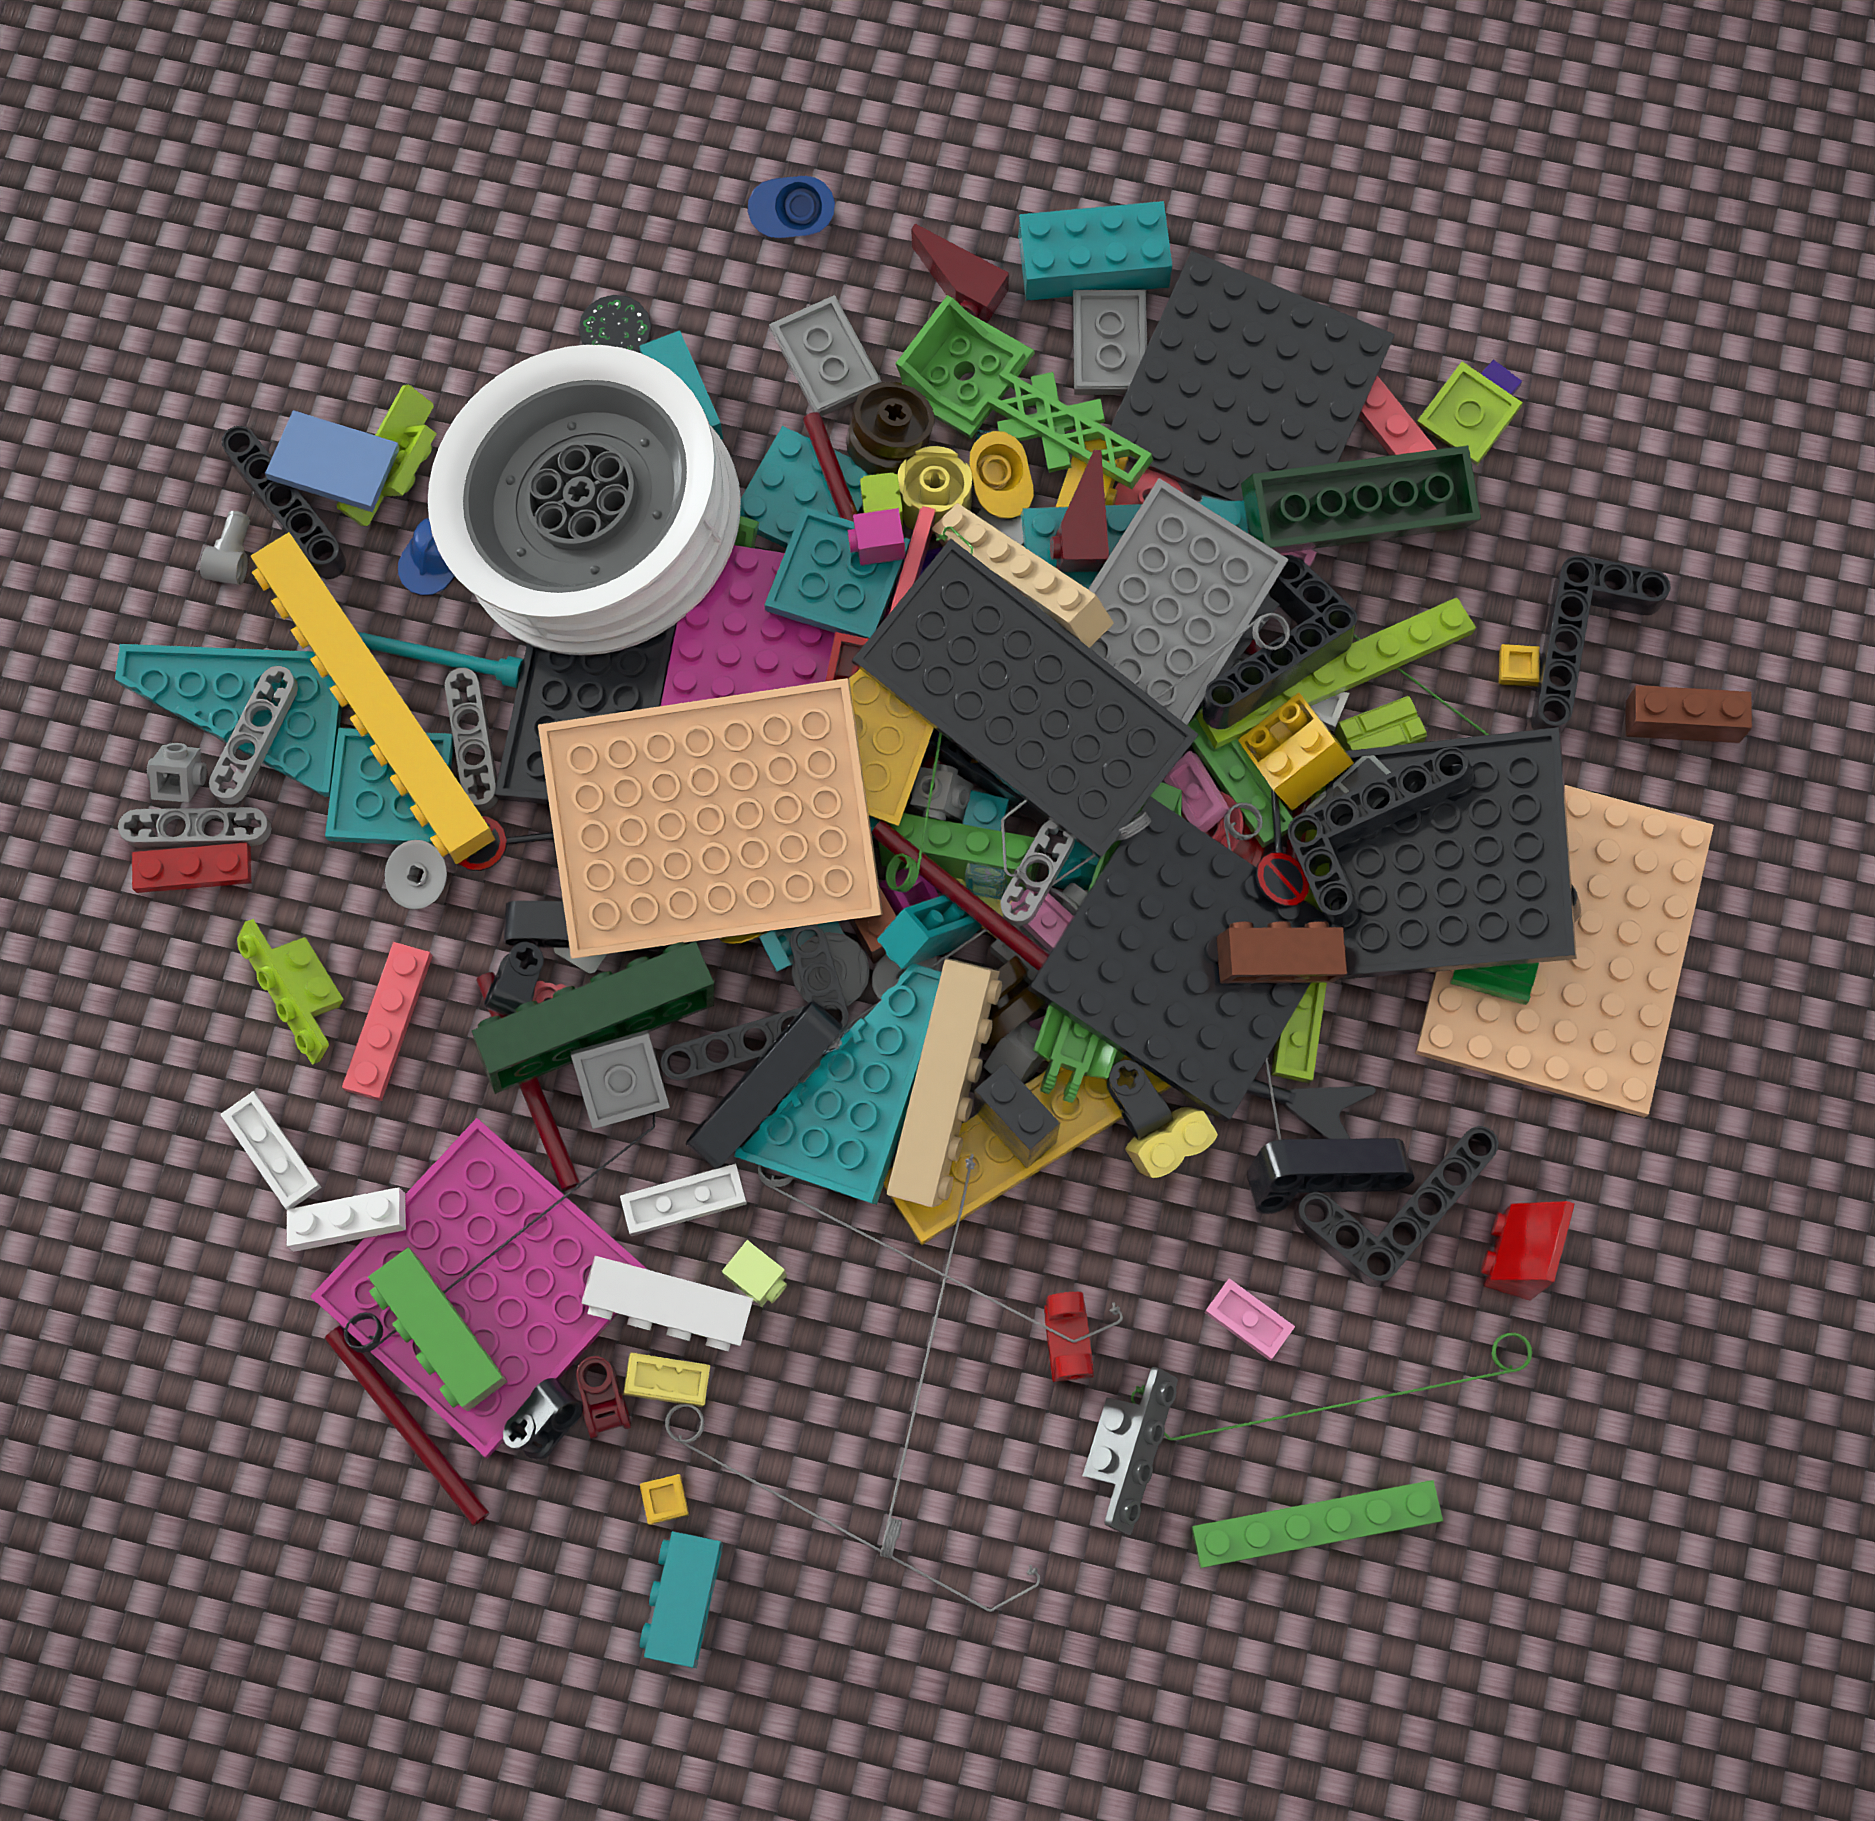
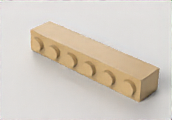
M959 503L931 528L937 538H939L938 535L942 534L946 527L951 526L973 546L972 555L1089 648L1114 624L1096 594ZM947 529L945 535L948 536L945 542L939 540L944 547L951 538L970 553L971 548L951 529Z
M945 959L886 1195L928 1207L939 1206L942 1204V1200L949 1198L953 1186V1177L949 1176L952 1160H958L963 1145V1138L958 1137L962 1121L967 1122L973 1105V1099L968 1098L971 1084L978 1081L982 1070V1059H978L981 1044L988 1042L992 1030V1020H988L991 1004L996 1005L1001 994L1002 981L998 980L1000 971L958 960Z

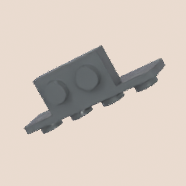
M1151 1368L1140 1405L1106 1398L1082 1475L1090 1480L1115 1486L1104 1523L1106 1526L1127 1535L1132 1534L1134 1525L1139 1519L1144 1491L1152 1477L1154 1458L1158 1445L1164 1437V1425L1167 1415L1176 1397L1178 1379L1161 1368Z

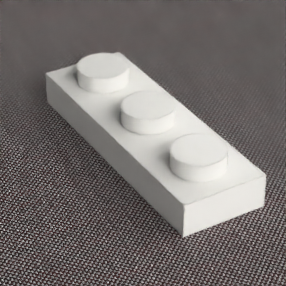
M254 1091L220 1114L285 1209L294 1208L322 1188Z
M736 1164L620 1196L631 1236L747 1204Z
M399 1187L287 1209V1247L293 1252L406 1230L405 1192Z

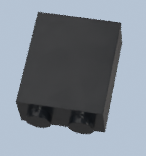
M1003 1064L975 1089L974 1111L1026 1168L1031 1166L1057 1142L1060 1122L1006 1064Z

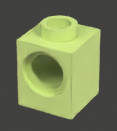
M748 1240L722 1270L724 1277L748 1297L753 1298V1301L763 1307L767 1300L771 1303L775 1302L787 1286V1283L783 1281L787 1277L785 1269Z

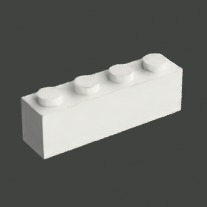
M594 1256L581 1304L589 1306L587 1314L611 1320L614 1312L628 1316L627 1325L651 1330L652 1323L668 1327L666 1333L668 1336L690 1341L691 1334L707 1337L706 1346L729 1352L731 1344L741 1345L753 1298Z

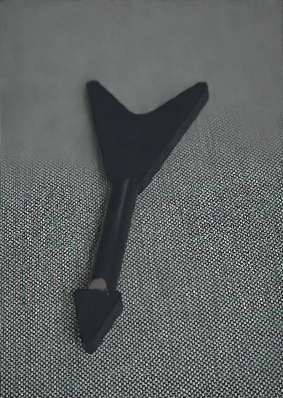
M1254 1079L1246 1093L1272 1101L1269 1084ZM1272 1085L1274 1102L1284 1105L1289 1112L1324 1139H1350L1339 1119L1341 1110L1376 1092L1374 1086L1287 1090Z

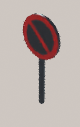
M1272 789L1271 805L1275 853H1270L1260 860L1256 867L1255 877L1259 889L1273 904L1282 907H1294L1304 901L1309 891V883L1301 864L1293 857L1283 854L1279 796Z
M482 816L495 840L458 864L470 871H483L492 868L502 859L507 845L553 840L554 835L553 832L506 837L504 829L497 821Z

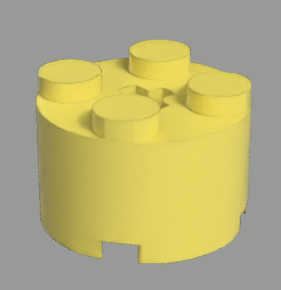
M940 446L924 447L917 450L916 455L907 461L905 459L900 465L897 475L903 519L908 528L914 530L919 510L922 506L935 509L934 525L957 503L969 511L971 510V469L953 450Z

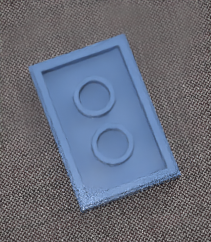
M293 410L265 475L268 480L373 512L400 448L397 442Z

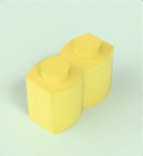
M1192 1107L1177 1109L1171 1112L1173 1116L1171 1122L1141 1140H1137L1134 1137L1128 1143L1125 1150L1138 1172L1151 1178L1162 1177L1175 1170L1185 1156L1196 1155L1206 1150L1215 1141L1218 1134L1204 1111Z

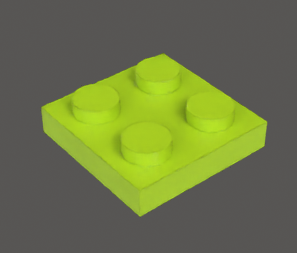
M1461 361L1417 420V424L1451 448L1469 445L1471 462L1478 466L1520 410L1523 402Z

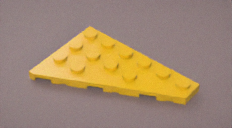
M859 669L849 679L868 813L871 817L899 826L934 727Z

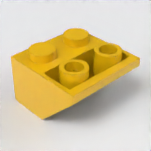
M1299 692L1238 739L1271 788L1292 811L1354 764L1334 735Z

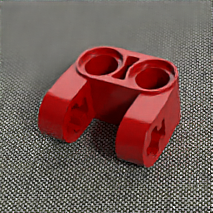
M1064 1292L1047 1297L1046 1305H1044L1045 1325L1072 1340L1089 1334L1083 1292ZM1046 1329L1053 1382L1093 1378L1090 1337L1072 1343Z

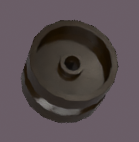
M880 382L868 386L858 395L846 436L847 452L853 462L871 475L898 474L899 467L905 459L907 461L916 455L917 450L928 446L935 423L932 406L926 397L916 389L899 382Z
M1015 955L1001 968L996 970L1000 971L998 980L1002 981V989L997 1004H991L988 1020H992V1030L988 1042L981 1044V1049L984 1052L1046 1003L1027 990L1029 985L1018 994L1013 990L1016 985L1027 977L1029 969L1018 955Z

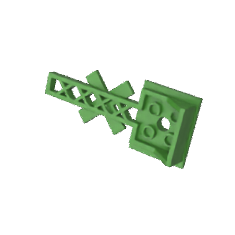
M948 295L896 362L902 384L913 387L926 397L933 408L934 418L965 436L972 438L992 410L1008 418L1007 420L997 422L1000 432H1006L1014 436L1018 441L1041 437L1049 473L1072 468L1069 454L1088 464L1093 452L1086 450L1085 442L1099 438L1106 441L1107 449L1101 450L1103 473L1130 489H1133L1153 462L1152 453L1100 424L1105 422L1101 399L1067 406L1059 401L1053 372L1032 376V385L1018 378L1021 371L1035 354L1034 350L969 314L955 299ZM966 373H974L973 377L969 380H959ZM1010 387L1015 390L1016 397L1001 400ZM1036 405L1037 413L1026 415L1024 407ZM1076 429V432L1065 434V431ZM1132 456L1138 461L1131 471L1127 473L1116 467L1115 459Z

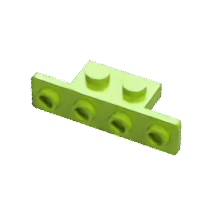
M403 385L375 434V436L397 442L400 449L373 512L345 503H337V509L361 526H368L384 497L403 496L404 493L410 490L415 482L414 474L420 463L426 460L432 451L431 443L437 433L424 424L434 405L410 385Z
M254 919L245 921L237 937L241 955L248 959L255 969L260 986L270 994L276 1004V1011L283 1022H287L295 1036V1042L300 1052L306 1054L311 1064L320 1062L329 1043L313 1017L339 1008L344 999L306 937L271 949Z

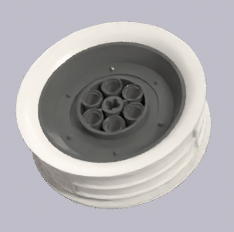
M607 345L569 346L544 352L512 366L482 387L463 407L447 430L432 466L428 490V512L432 535L443 560L456 578L469 591L475 594L479 603L490 617L514 637L540 649L569 655H594L623 650L647 641L675 625L706 596L719 578L732 552L740 520L741 497L734 463L719 435L709 425L706 415L693 392L676 374L658 361L635 351ZM618 472L615 476L609 478L612 474ZM623 505L622 508H620L619 510L615 511V509H616L618 506ZM561 522L559 526L553 528L555 524ZM595 530L591 535L586 537V535L590 531Z

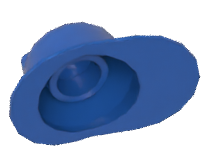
M795 176L775 178L762 182L753 190L748 200L747 212L751 223L758 232L768 237L805 236L818 233L829 225L834 215L835 201L832 191L823 181L816 177Z
M429 518L424 519L417 525L412 539L402 552L398 562V575L402 584L410 592L419 595H433L440 592L455 577L438 551L432 535Z

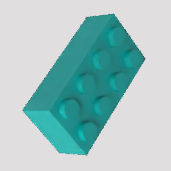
M1164 201L1019 214L1018 238L1026 301L1073 296V290H1148L1170 287L1173 265Z

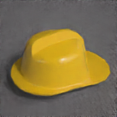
M992 431L982 435L974 442L969 459L973 485L979 503L988 513L998 518L1011 519L1020 516L1023 508L1030 507L1034 497L1032 478L1023 445L1014 436L1006 432Z

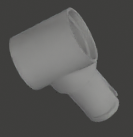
M238 511L228 512L221 538L215 541L214 547L206 546L200 562V574L203 579L235 585H242L248 568V557L245 553L243 542L250 524L249 517L246 514Z

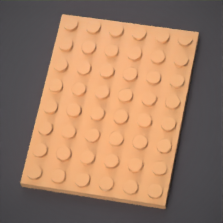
M839 679L538 725L571 959L672 945L679 942L686 943L883 915L850 679Z
M1564 785L1571 884L1576 889L1581 904L1580 917L1574 923L1577 959L1539 962L1530 994L1531 997L1527 1005L1451 984L1450 981L1454 970L1435 971L1415 1054L1645 1118L1649 1115L1714 825Z

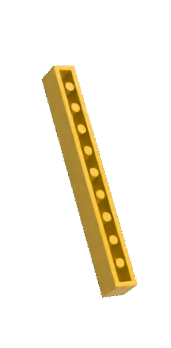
M290 532L252 554L250 557L257 569L252 571L253 576L263 591L269 588L272 589L276 595V598L271 600L273 606L283 620L290 616L296 625L290 631L302 649L310 646L315 654L314 657L310 658V661L322 678L327 675L331 677L335 685L329 689L342 708L349 704L355 713L349 719L360 736L363 737L369 734L375 744L369 747L381 767L386 764L390 765L395 774L389 778L401 797L409 794L415 804L410 807V810L419 824L423 827L429 823L435 832V835L430 840L440 855L444 857L449 854L455 864H458L494 841L495 838L489 826Z

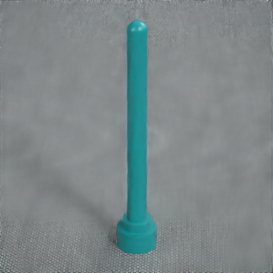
M357 632L370 650L455 668H467L474 672L496 676V680L502 681L503 686L518 687L524 659L508 656L507 659L501 658L499 661Z

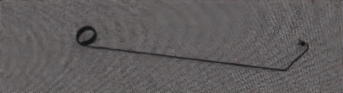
M655 1112L652 1113L653 1126L650 1129L644 1132L641 1136H639L632 1143H630L623 1150H621L614 1157H612V1159H610L603 1166H601L590 1176L584 1179L581 1183L574 1187V1189L568 1192L565 1196H563L556 1203H554L547 1210H545L538 1217H536V1219H534L527 1226H525L518 1233H516L509 1240H507L500 1247H498L495 1251H493V1253H491L480 1263L474 1266L471 1270L465 1273L462 1277H460L457 1281L451 1284L448 1288H446V1290L443 1291V1293H446L448 1290H450L453 1286H455L462 1279H464L471 1272H473L476 1268H478L485 1261H487V1259H489L496 1252H498L505 1245H507L514 1238H516L523 1231H525L530 1225H532L543 1215L549 1212L552 1208H554L557 1204H559L566 1197H568V1195H570L577 1188H579L586 1181H588L595 1174H597L604 1167H606V1165H608L615 1158L621 1155L624 1151H626L628 1148L634 1145L644 1135H646L648 1132L654 1129ZM364 1312L355 1315L349 1320L344 1329V1339L353 1350L364 1353L374 1350L397 1330L395 1329L381 1340L383 1326L380 1320L372 1313ZM365 1319L375 1320L377 1324L376 1333L373 1337H368L373 1341L364 1346L352 1345L351 1334L347 1331L349 1324L352 1323L354 1325L358 1321Z

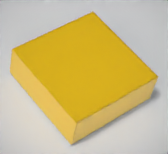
M1502 644L1499 649V684L1537 686L1539 683L1540 647Z
M680 1474L640 1483L648 1525L689 1516Z

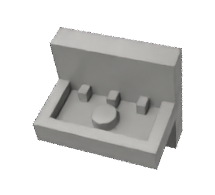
M648 1030L571 1051V1058L592 1129L670 1108L660 1073L659 1061L656 1051L653 1049Z

